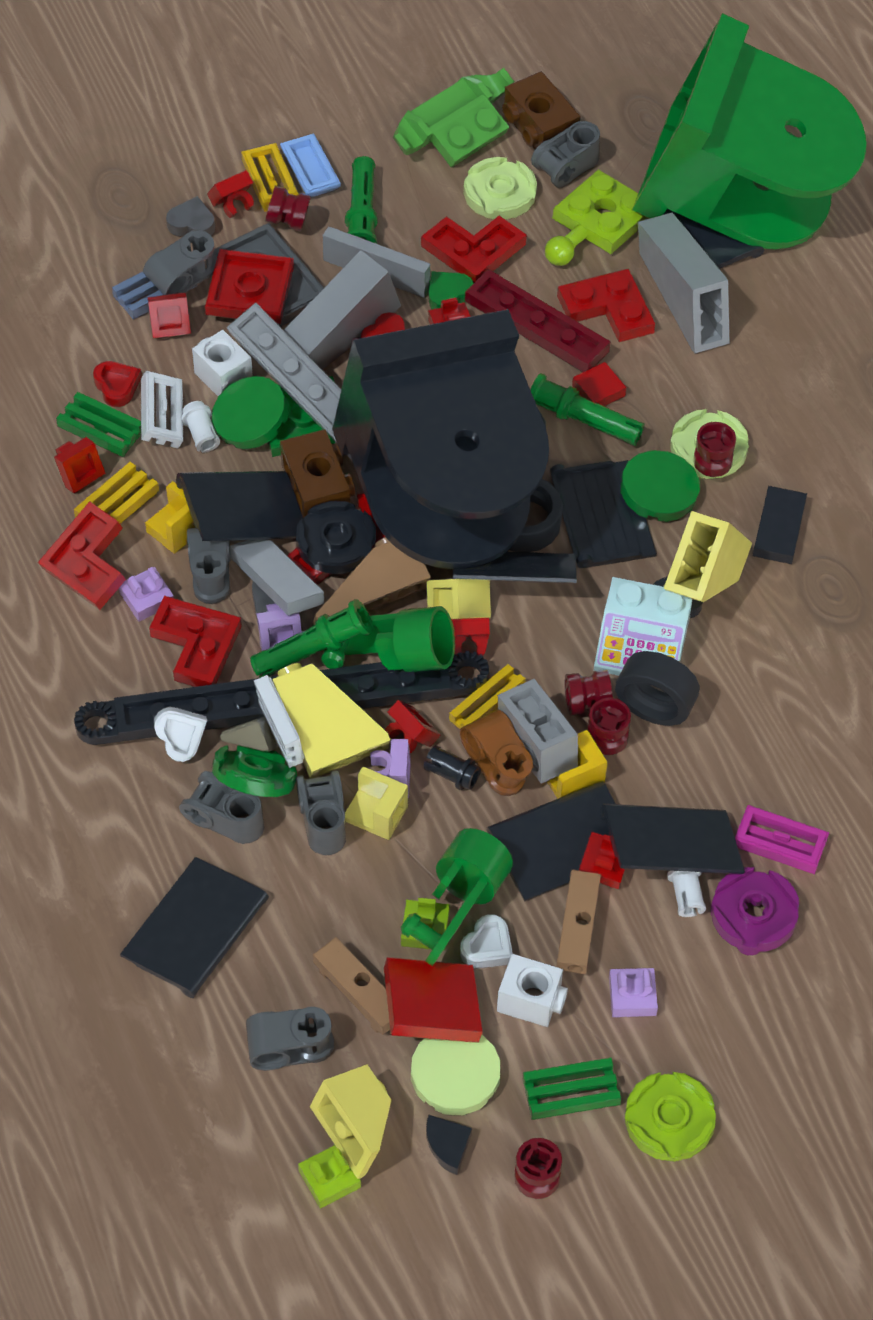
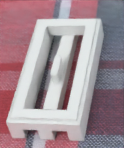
M145 371L141 378V440L149 442L151 437L156 438L157 444L164 445L166 441H170L171 447L179 448L183 442V422L181 419L183 414L182 379ZM154 383H156V427L154 426ZM166 386H170L171 430L166 429Z
M266 675L254 680L259 705L289 768L303 763L304 755L300 738L271 677Z

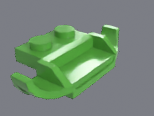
M505 68L492 75L462 77L454 85L412 111L408 110L399 122L393 139L405 155L412 154L432 142L452 168L507 132L509 125L492 103L505 93V86L515 81Z

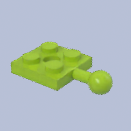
M598 169L554 207L552 219L572 231L565 237L555 236L547 242L545 246L546 259L555 266L568 264L574 256V248L584 239L612 254L638 231V222L650 219L632 210L638 193ZM607 209L611 212L599 213L597 210Z

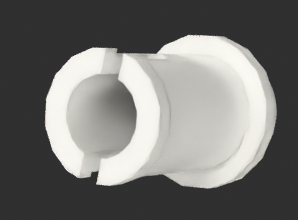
M202 401L188 403L182 410L181 419L183 424L189 427L197 451L201 450L202 453H206L216 449L220 444V439L210 419L212 416L210 407Z
M669 871L667 873L668 880L673 882L678 914L682 917L697 916L695 908H697L699 914L706 911L699 882V876L702 872Z

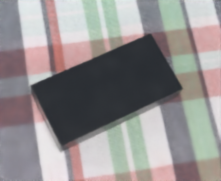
M768 486L753 551L754 557L792 564L807 493Z

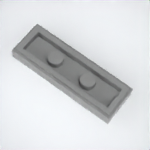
M328 226L323 234L324 261L344 268L362 250L389 272L394 287L425 298L430 288L429 263Z
M270 539L246 540L229 546L230 558L288 616L324 604V591Z

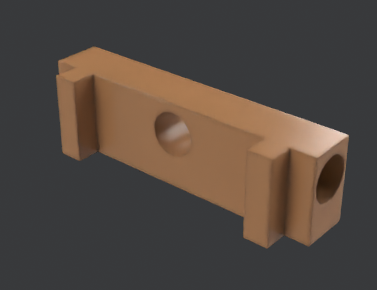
M571 870L556 966L563 969V971L586 974L601 874ZM586 920L588 924L581 925L577 921Z
M337 937L314 953L313 963L319 968V973L324 978L327 977L371 1023V1028L376 1033L380 1032L382 1035L389 1031L390 1021L386 988ZM361 980L368 982L366 986H358L356 983Z

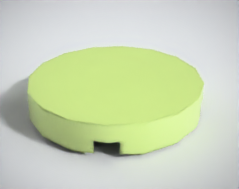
M506 157L487 158L470 168L468 176L464 181L463 194L467 205L475 213L489 219H495L499 215L504 219H511L527 212L534 204L537 181L533 171L520 161L516 160L515 164L507 162Z
M707 409L684 415L675 424L670 447L671 453L684 458L694 467L698 477L715 479L735 473L744 464L748 453L749 439L747 430L738 419L727 412L717 410V414L707 413ZM709 422L725 423L736 434L732 467L728 473L719 477L703 475L695 468L693 462L698 430Z
M481 1035L479 1043L425 1038L418 1044L412 1056L411 1082L417 1096L424 1103L426 1101L430 1106L435 1107V1111L445 1115H466L480 1110L496 1092L500 1084V1059L494 1045L483 1035Z

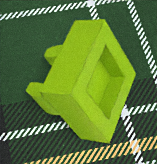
M418 897V901L406 900L403 923L409 914L416 913L422 917L420 921L442 935L448 927L450 904L436 903V899ZM401 933V946L430 949L411 935L406 937Z
M335 1145L298 1163L299 1172L320 1209L361 1188L360 1178L357 1179L342 1152Z

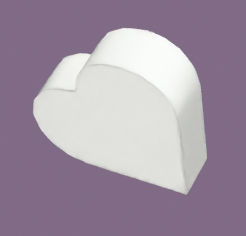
M167 707L157 713L154 719V728L157 736L165 741L167 754L176 761L184 762L190 760L196 754L207 718L206 716L182 709Z
M485 915L478 919L474 932L468 933L463 937L460 945L462 961L478 969L508 965L513 954L507 924L497 915Z

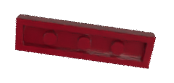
M489 269L465 291V302L485 314L509 309L518 334L582 372L595 367L610 351L611 341Z

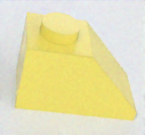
M368 1064L323 1080L310 1105L311 1110L337 1149H340L357 1179L367 1174L380 1150L391 1104V1098L387 1094L384 1084L376 1078Z

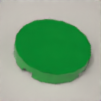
M260 376L242 378L229 385L218 396L212 409V423L221 440L227 444L234 445L235 448L244 450L260 447L271 441L279 433L277 429L281 426L282 422L285 424L289 416V403L280 386L270 378Z
M651 450L639 453L628 461L621 477V494L626 504L638 515L648 518V515L659 517L658 521L669 522L684 517L692 511L700 493V480L694 467L684 458L668 451Z
M228 745L221 747L215 752L212 763V773L218 781L237 791L260 797H279L289 794L295 787L297 768L295 766L289 768L285 765V758L278 752L272 750L269 752L240 745H237L236 751H229Z

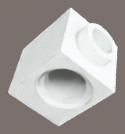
M224 330L201 340L197 346L192 348L194 373L217 396L236 381L242 378L253 377L251 356Z
M512 954L498 991L497 1012L548 1027L553 1012L561 1014L566 1000L568 988L561 986L563 969ZM537 988L544 993L539 996H532L527 994L525 990Z

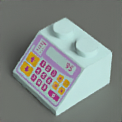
M612 577L604 610L594 671L608 670L609 674L619 676L627 659L634 653L642 651L659 652L680 662L693 599L666 591L662 586Z

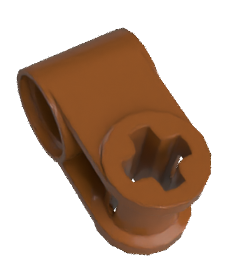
M497 709L463 726L460 729L462 744L468 755L475 760L477 766L481 767V772L490 787L500 795L511 796L517 794L522 789L525 778L529 776L533 768V759L516 734L507 715Z

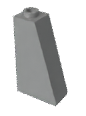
M673 212L638 222L639 254L692 351L699 353L730 344L728 279Z
M360 250L283 331L323 370L352 347L353 338H361L363 329L375 324L377 317L387 312L394 313L401 306L389 272Z

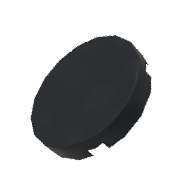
M328 501L315 505L308 510V515L303 520L301 518L297 525L296 547L301 558L313 569L327 574H344L354 571L370 551L376 547V527L371 516L366 511L363 513L356 509L354 504L346 501Z

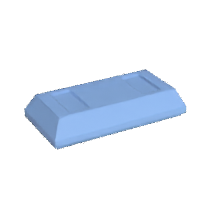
M314 133L280 143V147L306 195L315 197L335 191L341 186Z

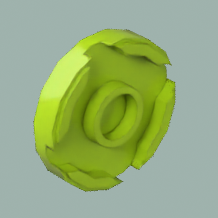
M661 1072L655 1073L637 1083L627 1098L625 1124L629 1137L642 1152L655 1159L675 1162L691 1158L706 1147L714 1133L716 1120L715 1105L711 1094L701 1082L685 1073L673 1072L672 1075H661Z

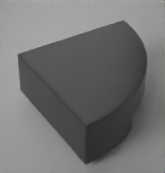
M428 1115L426 1139L429 1148L441 1167L457 1175L472 1135V1128Z

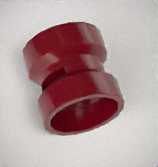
M275 185L265 221L273 224L284 222L288 224L290 229L301 232L311 196L303 193L297 195L289 194L286 188Z
M709 422L698 430L693 462L695 468L703 475L719 477L728 473L731 469L736 434L730 426L722 422Z
M608 670L594 671L590 677L581 676L579 673L565 675V697L570 716L583 714L600 699L613 698Z
M603 698L595 702L590 708L588 732L603 755L617 754L623 751L628 743L631 722L630 709L624 702L615 698Z
M532 1138L524 1142L516 1155L515 1184L526 1197L533 1199L546 1198L552 1195L558 1188L561 1177L562 1154L557 1145L548 1139Z

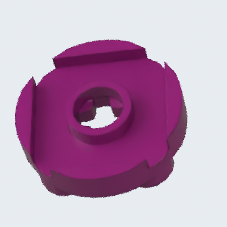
M744 867V874L729 873L718 883L710 912L715 929L726 942L737 947L742 954L756 955L760 951L766 952L776 949L789 940L799 918V898L791 883L779 873L769 870L768 874L754 872L755 867ZM751 902L755 907L762 904L765 907L762 916L755 917L749 915L746 904Z

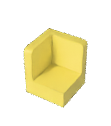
M427 580L428 607H444L451 619H490V580Z
M362 767L358 773V791L345 812V821L389 840L408 808V785Z

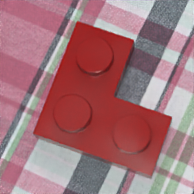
M500 215L475 235L446 216L421 236V247L457 273L469 276L474 284L488 269L491 271L496 270L526 245L527 234Z
M629 269L558 286L557 297L565 314L575 321L579 322L606 315L618 342L654 334L655 322Z
M89 501L37 563L50 575L101 610L126 580L121 572L99 557L123 527L116 519Z
M164 596L149 630L150 637L184 646L173 670L174 681L198 687L217 684L240 632L242 622L241 617Z

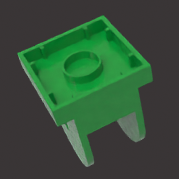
M722 13L671 104L632 210L648 218H654L663 215L666 209H669L751 246H760L765 249L794 247L810 239L819 230L830 211L832 194L847 186L862 166L866 154L864 127L853 105L837 88L815 74L745 43L744 40L749 25ZM785 126L796 127L801 132L802 137H796L786 131ZM753 181L756 182V183H758V184H761V185H763V186H765V187H767V188H769V189H768V190L759 189L758 187H756V186L754 185Z

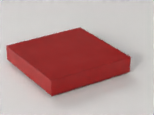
M219 249L205 304L206 315L237 319L254 303H257L277 324H281L294 269V258Z
M387 957L384 965L391 1035L479 1043L483 1031L473 965L435 962L431 966L423 960Z

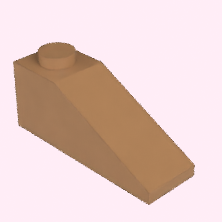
M385 537L375 544L376 547L370 551L314 616L312 626L315 625V622L321 615L328 614L331 616L347 608L348 603L354 599L362 602L369 612L426 589L430 574L424 563L407 556Z

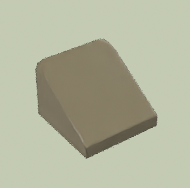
M265 717L231 727L220 735L221 740L224 742L269 752L278 746Z

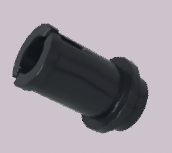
M437 745L431 748L426 757L432 761L424 762V770L431 771L454 782L458 790L464 788L471 790L475 786L481 772V767L475 765L474 759L468 758L464 760L441 749Z

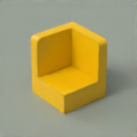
M172 481L166 486L168 504L146 521L145 526L146 532L175 554L187 544V529L195 528L183 489H179L176 483Z
M588 730L578 733V767L547 781L557 799L600 781L605 783L607 760Z

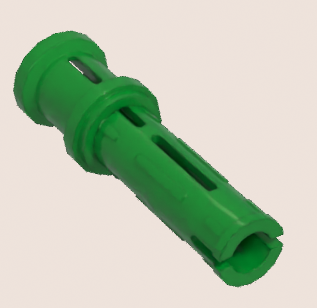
M360 156L355 158L352 163L351 207L345 214V224L348 227L347 233L377 244L374 229L378 223V216L373 209L374 169L376 164L372 158Z
M538 374L530 390L536 405L556 413L557 418L561 420L572 418L594 429L621 439L634 447L640 440L645 427L644 423L579 396V391L572 386L565 388L547 380L545 374Z
M354 599L348 603L347 608L331 616L328 614L321 615L315 622V625L252 655L250 657L251 666L255 674L259 675V678L266 675L269 677L282 668L298 663L326 648L328 650H337L343 646L344 641L359 634L366 636L373 632L370 615L362 602Z

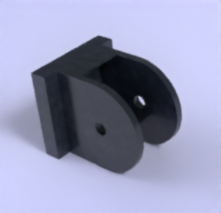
M509 309L354 339L352 342L332 427L333 434L341 455L350 454L371 513L381 532L401 552L427 565L446 569L473 568L487 564L506 553L516 543L525 527L530 511V496L539 486L546 470L549 458L548 434L515 353L519 334Z

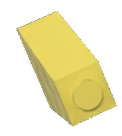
M691 511L664 589L697 601H707L739 581L752 542L729 522Z
M294 663L277 672L278 677L274 678L272 682L300 738L304 755L303 763L310 779L317 778L369 757L372 751L389 748L390 738L388 733L313 664L302 667L300 663Z

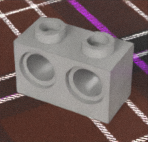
M535 679L498 695V710L503 711L507 715L516 734L531 754L533 759L531 771L541 784L578 767V734Z

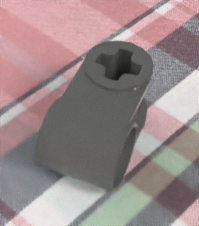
M576 122L552 139L541 143L534 151L531 163L535 168L543 169L551 177L552 184L557 188H562L598 164L600 130L592 122Z
M191 231L164 250L153 254L145 263L143 273L163 295L187 293L188 290L213 275L216 258L213 255L215 249L214 239L205 231Z
M197 528L187 529L188 555L193 575L195 597L199 601L208 604L221 602L228 596L230 591L229 540L202 541Z
M331 771L330 776L311 779L297 776L296 787L299 807L304 817L310 848L315 853L321 855H332L339 852L346 843L344 801L339 771ZM330 826L332 828L322 829L321 827Z
M210 771L202 772L198 777L199 785L191 797L184 799L179 806L182 815L191 823L202 828H208L237 843L246 844L258 840L264 831L260 798L226 786L218 781ZM244 814L250 815L246 818H237L238 816Z
M306 1007L281 1012H261L250 1016L246 1020L250 1065L257 1070L266 1071L279 1069L284 1066L324 1061L334 1050V1038L331 1032L332 1023L329 1015L318 1007ZM309 1018H313L314 1024H309ZM317 1033V1036L309 1037V1034ZM312 1046L317 1047L316 1052H313Z

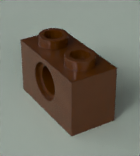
M542 71L505 86L504 104H502L503 115L508 123L514 124L521 132L525 143L535 150L544 141L552 139L572 124L580 121L581 116Z
M326 429L280 441L281 465L289 476L303 518L308 515V510L328 501H346L350 503V497L355 496L354 483L350 473L343 474L341 469L343 458L338 444H331Z

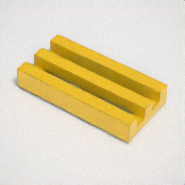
M276 143L241 151L242 162L253 181V188L264 212L268 211L272 194L268 195L253 158L256 157L271 193H273L275 185H278L265 157L267 154L271 155L284 188L287 189L289 194H298Z
M129 462L74 508L75 518L90 501L106 513L111 509L115 510L110 516L121 524L159 492V483L153 478L149 480L144 471L140 470L138 472L136 465ZM139 486L142 487L127 501L124 502L123 499L126 498L131 492H133Z
M507 664L484 685L449 712V721L461 729L463 726L495 711L498 708V695L525 683L526 678L521 674L515 675L514 668Z

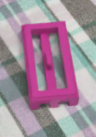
M747 805L735 840L739 849L815 875L829 832ZM750 822H754L778 831L771 832L753 826L750 824ZM790 835L816 844L812 846L790 838Z

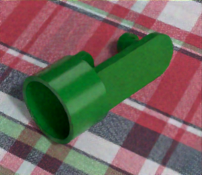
M442 606L403 609L395 614L370 616L373 624L372 633L366 636L359 634L348 639L337 650L325 649L321 657L322 663L329 669L342 667L345 655L378 653L382 665L388 670L403 669L406 672L447 669L453 661L455 652L454 628L449 613Z
M467 828L457 833L438 861L436 873L440 883L432 896L439 900L447 889L451 894L463 900V904L442 935L420 921L422 917L416 913L409 914L401 926V933L406 937L411 935L432 950L425 960L431 966L436 962L473 904L489 903L512 870L513 859L505 845L485 831Z

